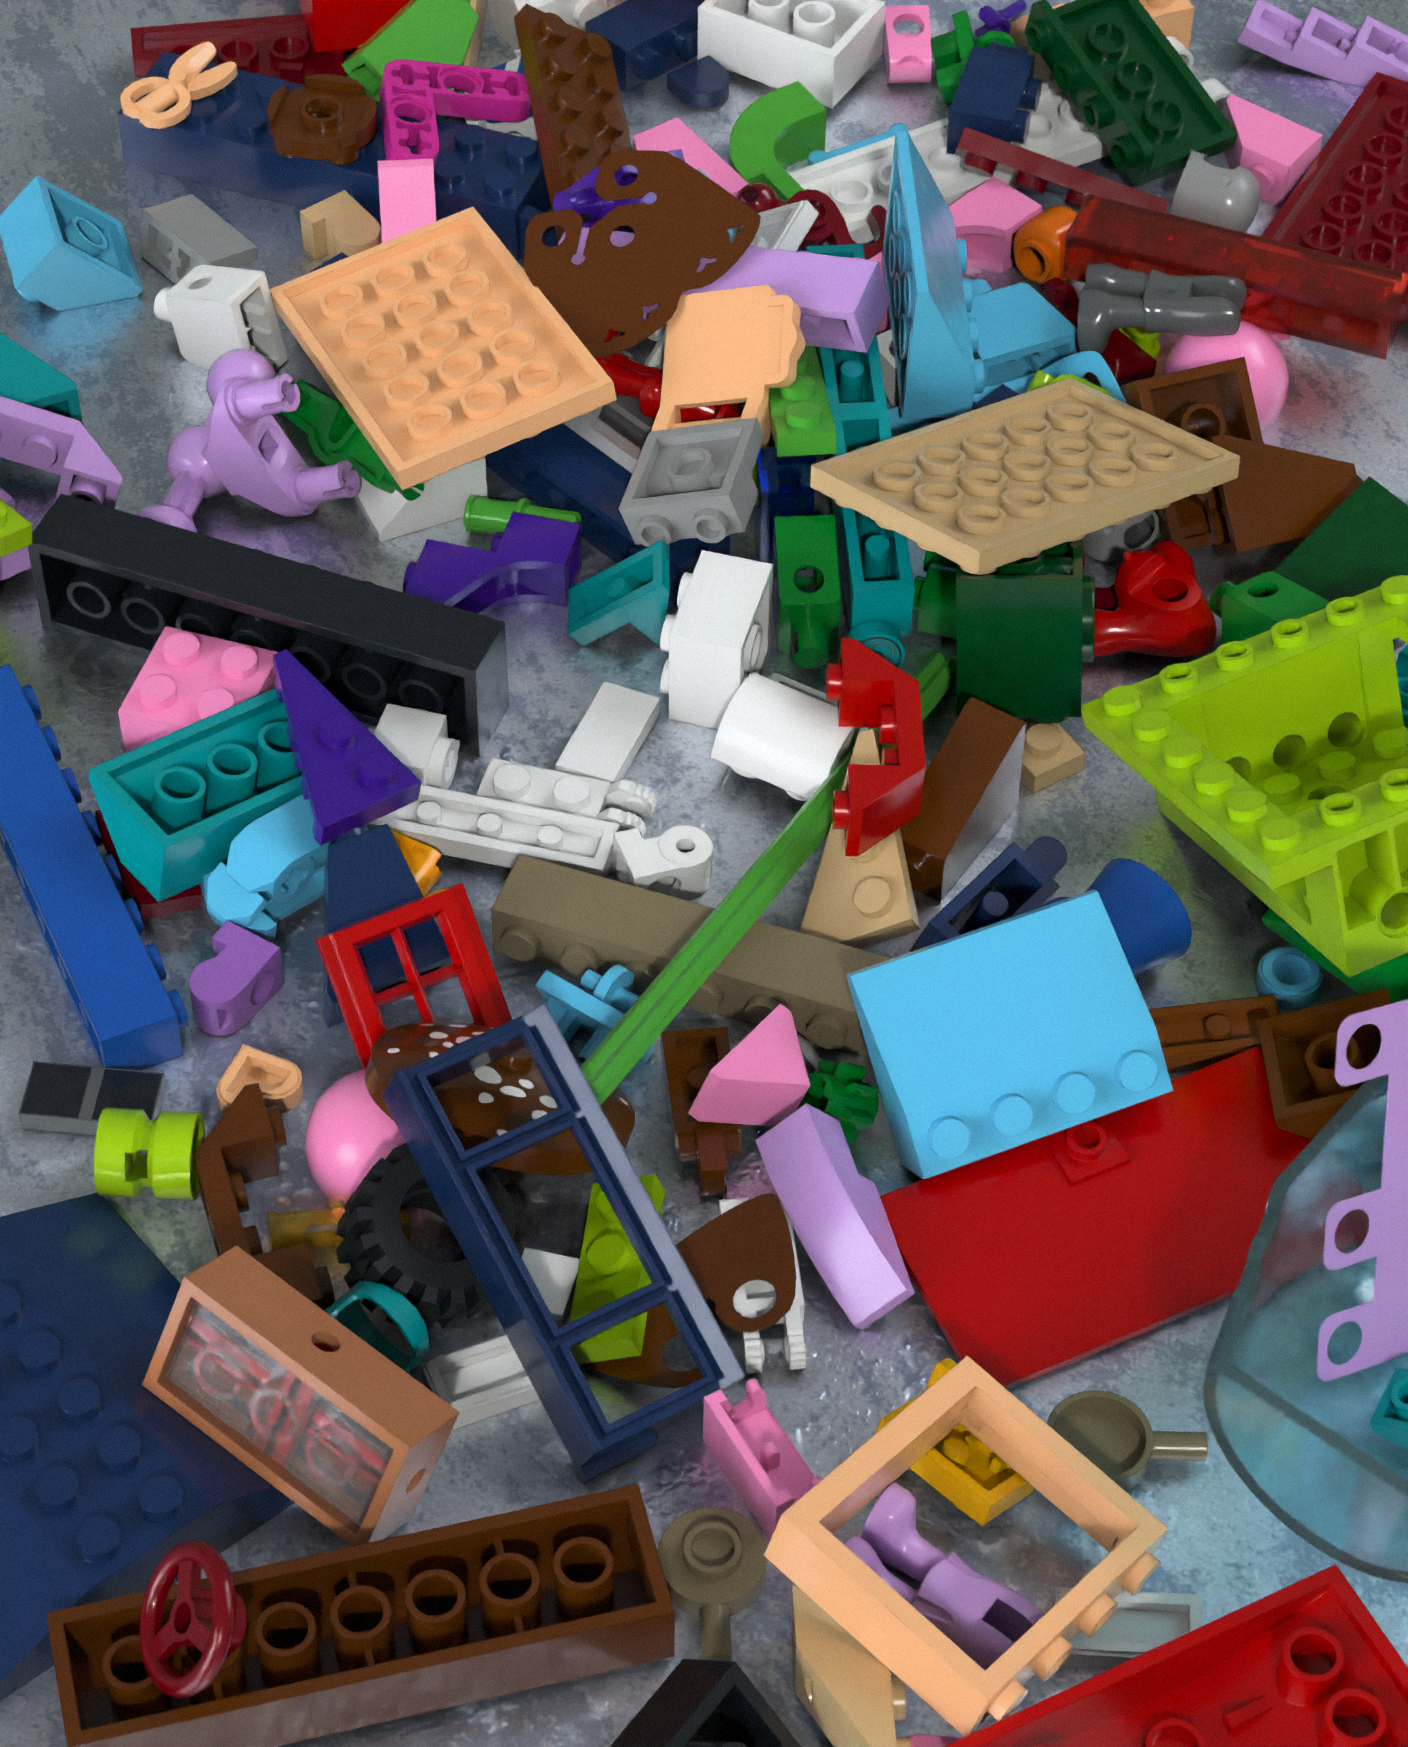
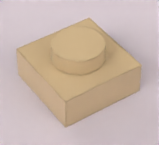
M1038 721L1026 725L1020 779L1033 793H1036L1084 770L1086 752L1059 723H1041Z

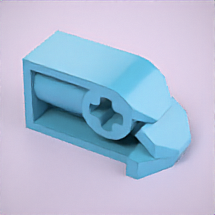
M303 794L247 825L231 842L227 866L220 862L212 872L203 876L201 892L209 917L220 927L228 920L271 942L275 940L277 922L324 896V869L327 849L329 845L333 844L334 840L320 846L314 839V817L309 799L304 800Z

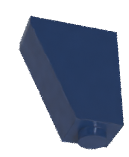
M388 824L369 831L366 827L353 828L344 832L342 836L334 840L332 845L328 846L324 869V935L423 897ZM434 918L403 930L420 976L451 965L452 960ZM391 935L358 948L374 994L408 982ZM323 963V1018L328 1028L345 1022Z

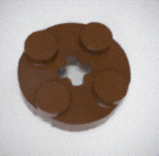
M333 74L311 75L304 77L305 86L295 88L289 92V86L286 84L271 96L267 106L268 126L274 141V149L280 156L329 160L337 165H345L357 160L359 149L366 146L376 133L378 125L376 101L373 96L370 99L364 95L363 85L354 79ZM322 115H328V116H330V117H327V118H321Z

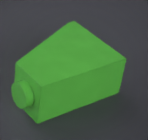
M410 0L341 66L352 79L363 85L364 93L367 97L371 99V96H373L375 101L380 102L379 91L385 65L390 61L408 59L462 65L479 15L471 7L470 0Z

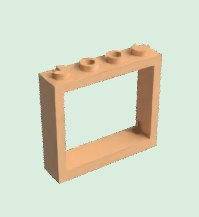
M966 1356L782 1513L764 1556L962 1736L966 1737L975 1733L991 1716L998 1721L1003 1717L1011 1716L1028 1693V1690L1023 1686L1035 1674L1045 1682L1066 1661L1074 1648L1069 1643L1071 1639L1080 1631L1088 1638L1094 1636L1116 1610L1118 1603L1113 1599L1125 1589L1134 1596L1141 1590L1147 1578L1161 1565V1561L1154 1556V1553L1166 1534L1168 1527L970 1357ZM960 1423L1109 1552L1097 1566L987 1670L981 1668L833 1535Z

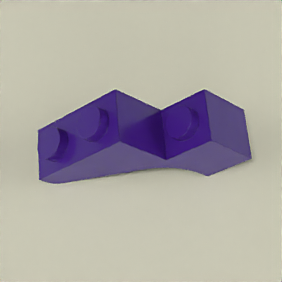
M512 512L504 533H496L494 535L490 551L427 539L418 561H410L406 568L403 593L424 597L434 602L485 616L501 608L523 603H544L566 607L569 601V589L575 586L582 568L581 524Z

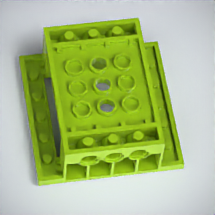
M1408 575L1390 577L1383 581L1379 587L1354 597L1335 599L1328 603L1324 609L1298 619L1280 621L1274 624L1271 630L1243 641H1232L1222 644L1211 654L1188 663L1169 665L1162 669L1158 675L1130 686L1114 687L1105 692L1103 697L1081 705L1085 728L1155 788L1159 811L1348 977L1408 953V728L1404 726L1393 645V640L1396 638L1408 644Z

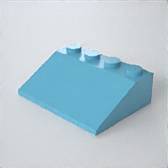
M896 131L882 263L885 284L891 300L888 311L902 419L952 418L972 411L974 394H982L984 390V363L982 359H974L973 353H976L978 349V322L976 318H968L967 312L972 310L971 278H962V273H965L967 264L966 240L956 238L953 214L908 131Z
M1094 889L846 974L900 1164L923 1179L1173 1091L1156 1026L1098 891Z

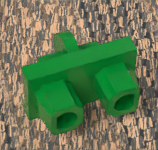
M967 10L952 14L954 31L931 39V51L938 68L935 71L937 82L946 105L952 104L972 46L988 48L991 41H998L1002 45L1017 47L1012 36L1000 31H988L975 40Z

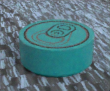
M869 621L862 623L849 631L845 637L854 638L899 669L904 663L905 649L901 635L893 625L887 622Z

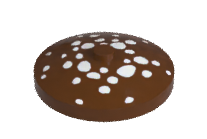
M429 1021L410 1023L388 1030L375 1041L367 1065L365 1084L370 1096L379 1108L394 1120L381 1095L396 1070L401 1068L403 1070L439 1055L448 1051L450 1047L491 1030L493 1027L461 1022ZM526 1047L432 1088L465 1151L559 1109ZM575 1057V1059H576V1061H577V1063H578V1065H579V1067H580V1066L584 1063V1061H582V1060H580L579 1058ZM617 1086L601 1105V1108L626 1152L635 1124V1113L630 1100ZM571 1130L491 1165L513 1171L544 1175H576L593 1172Z

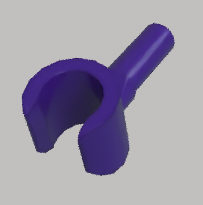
M1018 0L1003 10L995 11L990 6H983L978 16L985 25L976 29L975 35L980 37L988 31H1000L1009 34L1011 30L1009 20L1026 11V2Z

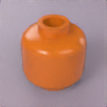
M1066 206L1047 208L1024 223L1014 236L1013 244L1014 258L1019 271L1027 279L1041 286H1044L1043 284L1055 277H1060L1064 282L1086 268L1094 256L1095 249L1093 233L1087 221L1078 212Z

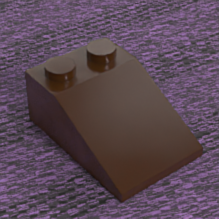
M1245 357L1141 379L1119 386L1128 405L1202 439L1223 434L1263 443ZM1194 494L1172 502L1167 508L1154 510L1159 518V527L1165 540L1177 543L1184 550L1214 544L1202 494Z

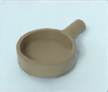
M1090 1390L1073 1394L1062 1400L1052 1410L1046 1423L1126 1492L1141 1482L1148 1471L1150 1460L1207 1461L1208 1439L1206 1432L1152 1431L1149 1420L1137 1405L1127 1398L1112 1392Z
M721 1507L698 1508L676 1518L663 1532L657 1551L672 1603L680 1610L700 1617L702 1660L732 1661L730 1616L749 1607L760 1595L767 1576V1558L764 1556L767 1546L760 1530L751 1520L736 1511Z

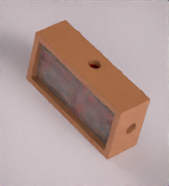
M238 1246L233 1247L183 1278L142 1383V1386L350 1546L383 1540L413 1517L460 1413Z

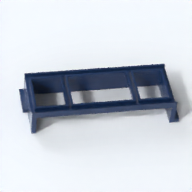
M545 1003L524 1017L520 1016L450 1047L448 1051L403 1070L401 1068L395 1071L381 1097L584 1483L657 1447L660 1441L655 1431L703 1408V1397L719 1389L726 1395L746 1376ZM526 1047L559 1109L465 1151L432 1088ZM571 1130L652 1283L558 1328L476 1172ZM664 1304L703 1378L609 1424L570 1348Z

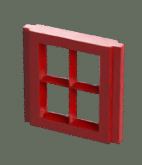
M463 883L443 888L315 939L362 1069H367L375 1041L388 1031L379 1008L380 1006L413 994L422 1021H436L425 989L458 976L474 1020L471 1024L495 1028L512 1020ZM437 918L453 964L420 976L403 930ZM391 935L408 982L374 994L358 948Z

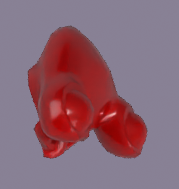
M1167 540L1157 543L1149 551L1132 552L1128 550L1124 552V562L1117 573L1114 583V589L1118 598V608L1115 611L1095 608L1094 656H1108L1121 651H1131L1152 656L1180 658L1211 651L1215 644L1216 622L1197 580L1192 557L1180 545Z

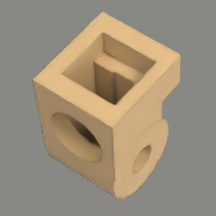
M345 190L300 211L303 249L315 260L325 255L333 258L342 252L350 257L381 244L379 223Z

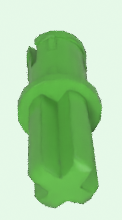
M471 494L464 509L463 523L466 526V532L503 534L512 512L581 524L582 533V516L578 512L533 506L528 498L521 497L518 502Z

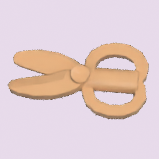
M211 42L201 43L189 49L176 60L170 69L169 80L154 76L142 78L127 86L120 96L123 114L131 118H138L140 123L147 128L162 129L174 126L188 116L191 111L192 100L212 95L230 84L238 74L237 65L235 62L230 61L200 73L217 54ZM148 94L135 103V101L139 99L141 96ZM174 103H177L174 107L170 108L167 111H164Z

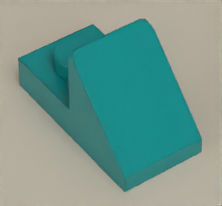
M660 540L570 588L568 635L582 646H585L631 623L659 645L670 592V546L663 540Z

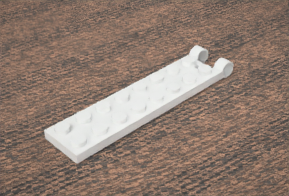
M1166 36L1191 70L1194 63L1192 53L1177 38ZM1208 79L1201 82L1200 84L1224 115L1226 98L1232 93L1217 79ZM1055 80L1043 83L1037 110H1028L1031 113L1026 142L1025 144L1016 143V146L1074 167L1110 155L1109 150L1097 133L1086 126L1081 111L1069 94L1063 92ZM947 117L910 130L908 133L944 200L950 206L960 199L964 193L975 189L991 177L963 167L962 164L965 158L947 153L949 119ZM895 136L789 173L804 190H819L832 199L845 219L851 238L858 244L875 240V236L866 221V217L874 205H881L887 210ZM998 170L994 171L993 176L1014 189L1018 188L1013 185L1014 176Z

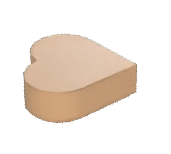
M245 1044L241 1046L216 1087L218 1107L222 1116L246 1085L259 1083L265 1107L278 1106L280 1113L295 1108L301 1102L304 1094L301 1070L296 1064Z

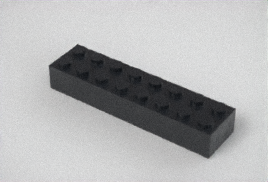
M60 494L32 533V544L28 546L42 627L146 658L150 655L165 626L276 652L287 649L360 722L377 726L387 703L446 715L448 738L460 741L458 751L477 757L482 755L509 708L505 622L64 494Z

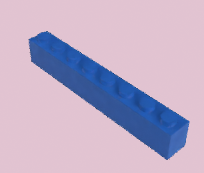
M11 665L0 667V844L101 1066L104 1068L142 1071L182 1057L184 1054L180 1029L189 1026L183 1001L176 989L166 992L161 982L166 980V972L160 953L154 943L144 946L140 935L145 934L138 907L133 898L122 900L118 892L123 889V883L116 861L111 853L101 856L97 848L102 846V839L95 817L91 810L80 812L77 804L82 802L76 778L70 767L60 770L57 764L58 761H61L58 742L50 725L40 728L37 720L42 719L32 686L28 684L21 687Z

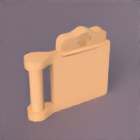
M768 285L681 295L677 309L666 325L660 408L655 417L652 432L757 418L765 435L762 445H766L771 433L768 401L769 388H783L793 384L797 375L798 359L806 346L805 337L800 329L801 309L799 305L788 295H776V291ZM746 402L741 417L681 423L680 409Z

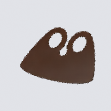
M773 1193L762 1194L742 1202L676 1244L704 1299H710L715 1302V1313L726 1326L741 1332L759 1331L777 1323L790 1310L796 1290L794 1251L785 1213L778 1197ZM753 1280L767 1281L773 1285L776 1290V1301L768 1313L760 1317L749 1318L743 1317L736 1312L733 1307V1297L741 1285ZM664 1304L647 1312L641 1356L583 1364L607 1375L653 1387L681 1388L703 1378L697 1367L689 1371L678 1372L669 1369L664 1364L662 1352L665 1345L670 1339L679 1335Z

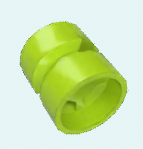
M104 1108L98 1122L94 1149V1180L99 1196L137 1198L145 1188H151L157 1199L195 1201L199 1195V1186L193 1154L205 1139V1124L202 1113L163 1110L155 1120H149L143 1109ZM141 1150H148V1153H141Z

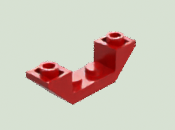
M841 638L839 663H828L826 671V701H837L838 727L878 728L879 744H890V749L883 748L881 765L848 764L845 791L834 790L832 828L844 830L845 856L858 857L920 815L926 769L920 685L918 680L854 638Z

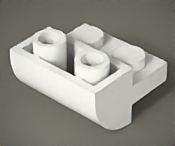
M752 672L737 689L723 715L715 737L711 758L731 766L732 770L741 776L762 779L785 789L786 793L792 798L806 802L855 745L858 733L868 730V727H838L837 701H826L825 693L778 673H773L766 678Z

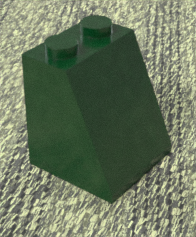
M1369 476L1273 571L1330 602L1342 597H1354L1379 587L1383 581L1390 577L1408 575V505ZM1399 638L1394 639V651L1406 643Z

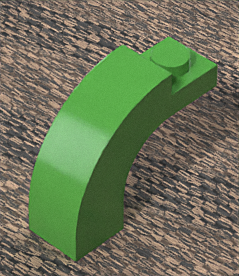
M799 81L760 97L741 113L732 128L729 142V166L747 183L764 182L774 189L779 199L789 201L793 195L804 189L785 169L797 162L808 159V155L813 151H825L826 109Z

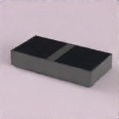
M33 1061L18 1113L21 1128L96 1135L100 1115L106 1107L143 1109L149 1120H155L161 1112L167 1088L165 1074Z

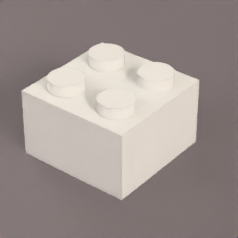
M702 550L694 572H685L683 574L677 596L678 612L676 615L668 614L666 616L660 639V649L669 652L660 682L661 693L669 694V720L718 730L731 699L743 681L752 672L759 675L762 674L771 650L773 564Z

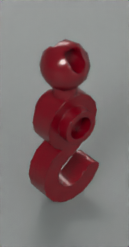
M752 182L745 185L736 197L740 201V197L745 199L747 202L743 203L756 213L808 200L819 214L799 247L806 248V246H822L827 241L829 245L858 244L851 238L845 219L836 204L827 194L819 190H802L793 195L789 201L779 199L774 189L766 183ZM874 205L866 217V221L875 236V243L868 246L863 245L866 260L883 251L887 210L881 205Z

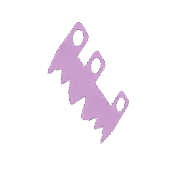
M1408 999L1352 1014L1343 1020L1337 1033L1335 1079L1337 1083L1341 1086H1350L1388 1075L1381 1188L1335 1203L1326 1217L1323 1262L1327 1269L1338 1270L1375 1257L1376 1264L1373 1301L1333 1313L1320 1326L1316 1373L1318 1378L1324 1382L1401 1357L1408 1352ZM1365 1024H1374L1381 1033L1380 1050L1371 1064L1362 1069H1355L1347 1061L1346 1050L1348 1042L1359 1027ZM1352 1210H1363L1369 1219V1229L1365 1240L1356 1250L1350 1253L1340 1252L1335 1245V1231L1340 1220ZM1345 1322H1356L1362 1334L1357 1352L1346 1363L1339 1365L1332 1363L1328 1357L1327 1349L1333 1332Z

